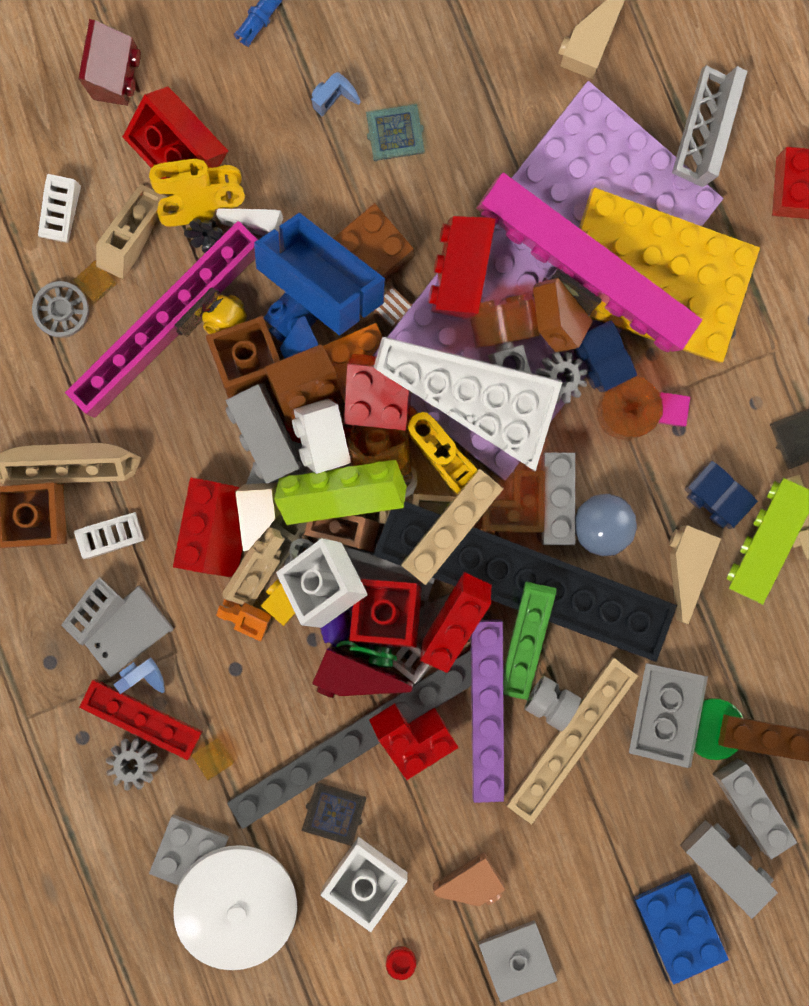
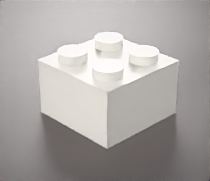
M321 538L276 572L302 626L322 628L368 595L341 542Z
M358 837L323 885L321 896L372 932L407 883V872Z

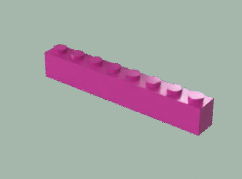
M504 172L494 180L476 207L481 212L480 217L496 219L495 226L499 225L506 230L505 235L511 241L519 245L525 244L532 249L530 253L537 260L543 263L548 261L557 268L556 273L568 281L573 279L582 286L580 290L592 299L599 298L606 303L605 308L617 317L622 315L631 322L629 325L633 330L642 335L647 333L654 338V344L659 349L668 353L670 351L683 350L702 322V318Z
M237 221L65 394L85 414L96 418L211 303L215 296L219 295L255 260L254 242L258 239Z

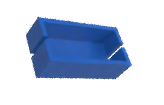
M301 213L296 214L281 224L279 232L274 229L254 242L256 269L339 336L358 323L360 315L366 317L384 304L385 278Z

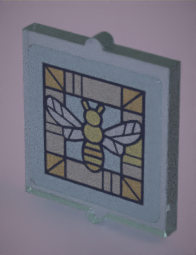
M417 104L366 112L369 129L367 139L371 141L374 161L425 153L422 138L424 126L420 125Z

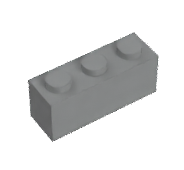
M265 383L258 384L225 400L228 405L225 408L226 413L233 424L237 423L242 433L239 435L240 442L247 452H251L255 460L253 468L259 479L264 478L265 483L268 484L303 466L300 455Z
M543 453L541 455V545H575V453Z
M737 758L712 774L760 850L771 860L797 844V841L747 763Z
M705 820L680 846L753 919L778 893L770 885L774 880L761 867L755 870L748 863L752 857L740 845L734 849L727 842L731 836L718 823L712 826Z

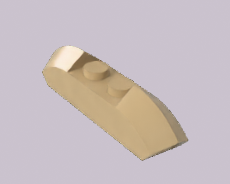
M103 443L22 446L0 453V482L4 485L53 482L125 481L135 475L141 457L121 447Z

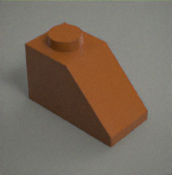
M559 278L536 283L533 287L538 332L555 352L579 348L593 320Z

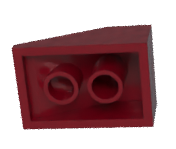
M331 645L327 648L312 682L313 685L318 686L316 690L318 693L330 698H334L335 694L338 696L407 693L411 692L413 688V682L410 679L383 667L370 665L368 661L339 648L331 647Z

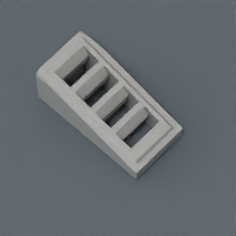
M99 577L89 587L61 626L83 646L126 601ZM103 595L107 597L105 602L100 599ZM95 603L100 607L97 612L91 608ZM86 612L92 617L90 622L83 617ZM77 621L85 627L82 632L74 626Z

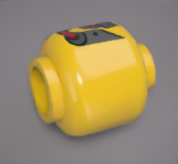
M224 295L215 296L202 314L205 331L208 334H212L245 322L247 315L243 309V302L234 295H229L228 297Z

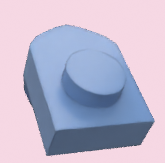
M339 72L331 75L325 83H319L312 93L313 98L311 99L313 109L322 117L341 95L358 105L361 101L353 85Z
M151 657L138 667L134 662L119 672L122 678L113 684L118 692L122 694L144 678L154 689L161 693L165 692L161 671Z

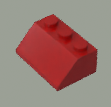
M169 86L144 94L122 136L150 168L161 163L188 159L202 160L208 168L219 167L229 152Z
M453 216L448 220L447 224L443 223L439 242L444 243L442 255L437 254L434 264V273H438L436 286L431 285L428 303L432 304L431 312L463 319L478 315L496 219Z
M190 477L173 568L233 577L241 563L243 553L236 491L240 487Z

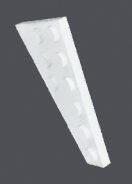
M382 336L374 365L376 370L536 471L562 382Z

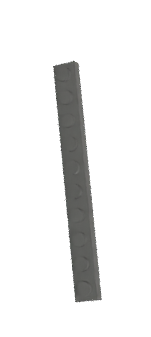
M471 649L457 657L448 673L438 669L414 684L411 692L398 694L229 800L227 804L242 829L378 745L380 742L369 719L395 703L407 722L410 723L432 708H437L471 686Z

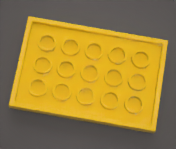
M591 189L579 228L702 318V322L683 348V351L722 363L760 247L603 190ZM562 279L563 283L579 293L581 297H573L591 319L602 323L612 320L616 328L655 341L647 333L642 335L633 330L629 325L631 322L622 315L617 317L605 308L606 303L599 298L592 299L580 290L582 286L573 279L571 281Z

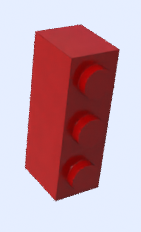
M463 573L422 640L420 661L448 673L491 605V584L468 573Z

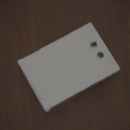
M140 585L124 598L126 602L85 643L86 647L110 677L114 676L168 632L174 630Z

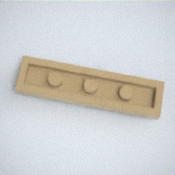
M478 469L401 563V566L426 585L504 488L481 469Z

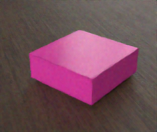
M660 392L655 423L686 427L690 396Z

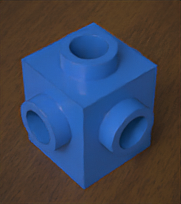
M286 292L278 301L271 305L269 311L264 316V320L271 326L269 333L281 343L287 338L300 317H306L310 328L318 318Z

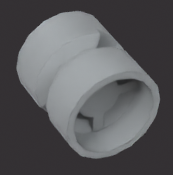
M542 676L526 701L524 710L538 718L545 716L547 724L562 732L575 715L581 698L567 689L560 691L559 684L546 676Z

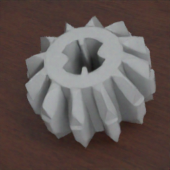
M559 352L552 353V360L549 358L542 359V364L546 369H536V374L557 380V373L564 372L562 376H566V382L561 385L556 403L560 399L564 403H570L571 395L575 398L581 396L578 387L587 386V382L580 380V376L586 375L588 371L586 369L578 370L582 360L578 358L572 361V353L566 352L563 357Z
M135 738L132 744L128 739H123L121 747L115 745L111 748L114 756L106 758V763L114 767L106 773L108 776L116 774L117 778L113 782L115 786L124 781V790L129 791L133 784L139 790L144 787V781L150 783L154 779L150 772H156L159 766L150 761L156 759L158 755L157 753H147L151 747L150 743H146L141 748L140 738ZM133 758L137 761V764L131 770L127 765L130 763L129 760Z

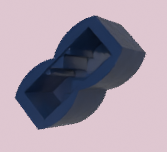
M612 320L588 330L580 347L574 349L577 358L585 361L589 372H587L586 377L593 389L597 388L599 392H606L637 376L633 362L624 348L622 339Z
M714 461L708 462L684 489L689 494L686 498L695 507L701 509L703 506L711 513L709 519L721 529H724L725 526L728 529L735 528L758 502L750 492L737 483Z

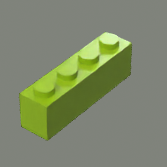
M396 460L379 461L332 469L318 474L313 472L279 478L274 500L286 525L404 508L407 486Z
M782 478L780 483L774 481L767 495L771 502L767 510L760 509L753 525L758 527L753 538L746 537L740 549V553L745 555L740 565L735 563L732 565L726 578L731 581L729 589L762 605L809 514V489L785 478Z

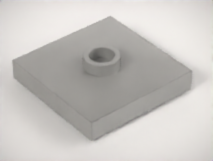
M535 920L478 942L500 1003L558 981Z

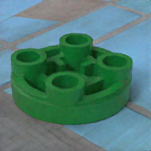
M707 698L703 701L694 752L703 758L722 760L732 756L739 750L718 745L723 715L743 718L741 712L728 701L720 698Z

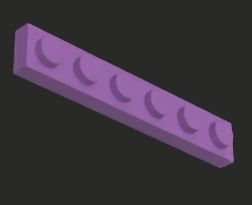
M501 619L481 620L471 635L472 799L474 803L504 802L503 621Z

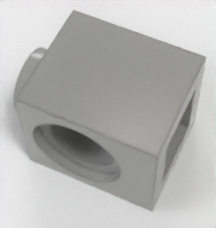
M513 342L495 346L496 353L488 355L490 363L503 366L504 359L509 356L516 363L515 370L531 373L523 345L514 347Z

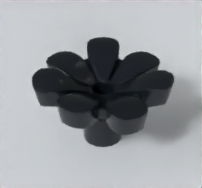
M194 218L189 223L190 227L184 231L185 237L193 238L190 242L191 245L195 248H199L202 245L204 253L223 234L222 230L217 227L216 222L212 219L209 221L205 220L202 223L199 219Z

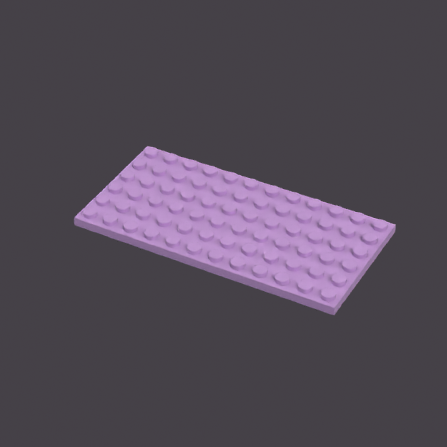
M590 81L583 85L511 177L578 228L590 191L593 188L617 195L699 226H703L724 199L708 184L701 187L673 174L672 170L676 156ZM496 225L494 227L478 315L463 319L431 312L432 304L428 303L431 285L436 286L438 273H436L387 338L490 363L488 355L496 353L495 346L513 342L514 347L524 346L531 374L538 375L536 374V369H546L542 364V359L549 358L552 360V353H555V351L538 332L533 287L536 283L554 278H559L562 281L563 278L556 273L557 268L548 261L543 263L537 260L530 253L532 249L523 243L521 245L514 243L505 235L507 231ZM593 320L589 330L602 324V322ZM379 348L372 356H377ZM574 349L559 352L562 357L566 352L572 353V361L578 359ZM507 356L503 361V367L515 369L516 363L513 358ZM582 361L578 370L586 369L589 372L585 361ZM564 372L557 373L556 379L565 383L566 376H562ZM586 375L580 376V380H584ZM412 392L411 407L418 413L426 412L431 415L454 442L499 478L505 481L519 464V460ZM562 399L556 403L551 421L565 404Z

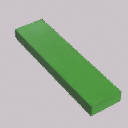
M525 582L503 669V695L524 700L529 698L556 595V588Z

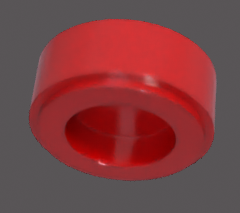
M404 946L393 948L386 957V970L388 974L396 980H406L414 974L416 969L414 953Z

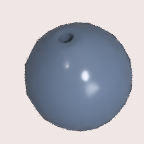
M612 494L594 495L578 508L575 516V534L580 544L590 553L602 557L615 556L622 552L633 542L637 531L636 515L631 506L621 497Z

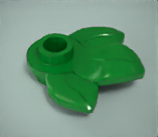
M341 641L336 647L349 648L350 651H355V656L369 658L368 664L392 668L393 661H397V656L392 655V649L387 647L374 646V650L360 647L352 641Z

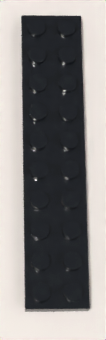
M406 501L404 502V508L389 510L373 556L401 566V563L440 517V514ZM474 527L471 528L432 577L456 586L463 573H468L492 585L491 600L519 610L525 582L556 588L549 622L655 662L658 660L677 605Z

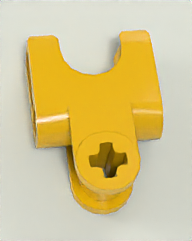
M188 159L157 164L149 172V180L156 193L173 194L172 196L162 198L158 203V218L164 226L188 225L194 218L199 219L201 222L209 221L215 215L216 209L238 207L245 198L244 190L240 186L242 180L240 170L232 165L208 168L202 160ZM225 175H228V183L225 181ZM227 191H230L231 193L230 199L228 198Z
M421 412L411 418L408 423V435L411 441L430 464L437 469L446 484L457 495L477 469L458 450L453 440L431 415ZM424 425L431 432L427 436H420L415 429L418 426ZM438 448L440 450L447 449L446 458L443 456L438 458L436 456ZM464 472H467V474L463 476L459 481H456V479L459 476H461Z

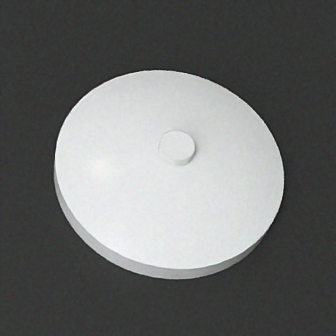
M236 845L213 850L194 862L183 875L178 885L173 910L175 928L182 944L190 954L211 967L224 970H241L256 966L277 953L293 930L297 915V898L293 882L283 865L273 856L260 849Z

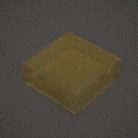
M96 260L74 279L75 283L95 304L117 285L106 271L96 267Z

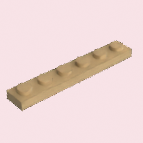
M612 657L581 699L580 705L568 726L562 732L558 731L506 804L508 808L532 825L635 682L638 675Z

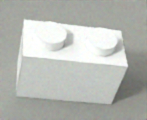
M324 399L294 409L296 419L292 420V425L296 436L301 439L303 448L299 449V454L305 467L307 466L318 474L351 463L338 404L330 399Z

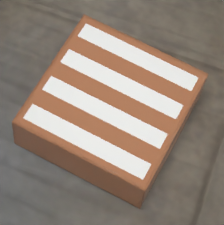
M392 286L384 294V304L375 309L374 312L393 330L411 307V304Z

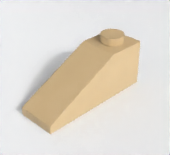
M606 0L574 28L571 38L564 37L558 53L563 55L561 67L588 78H594L625 0Z
M140 184L96 243V267L124 279L137 261L158 219L157 207L159 201L167 196L158 194L154 190Z
M688 525L681 526L679 530L675 529L669 542V546L672 547L670 559L675 605H677L676 621L689 624L721 538Z

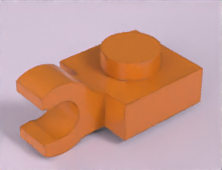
M224 599V606L220 605L218 607L216 615L220 619L235 623L234 630L261 642L272 616L247 603H244L241 607L238 603Z

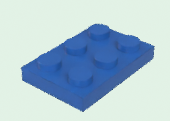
M689 872L634 896L673 985L729 960Z

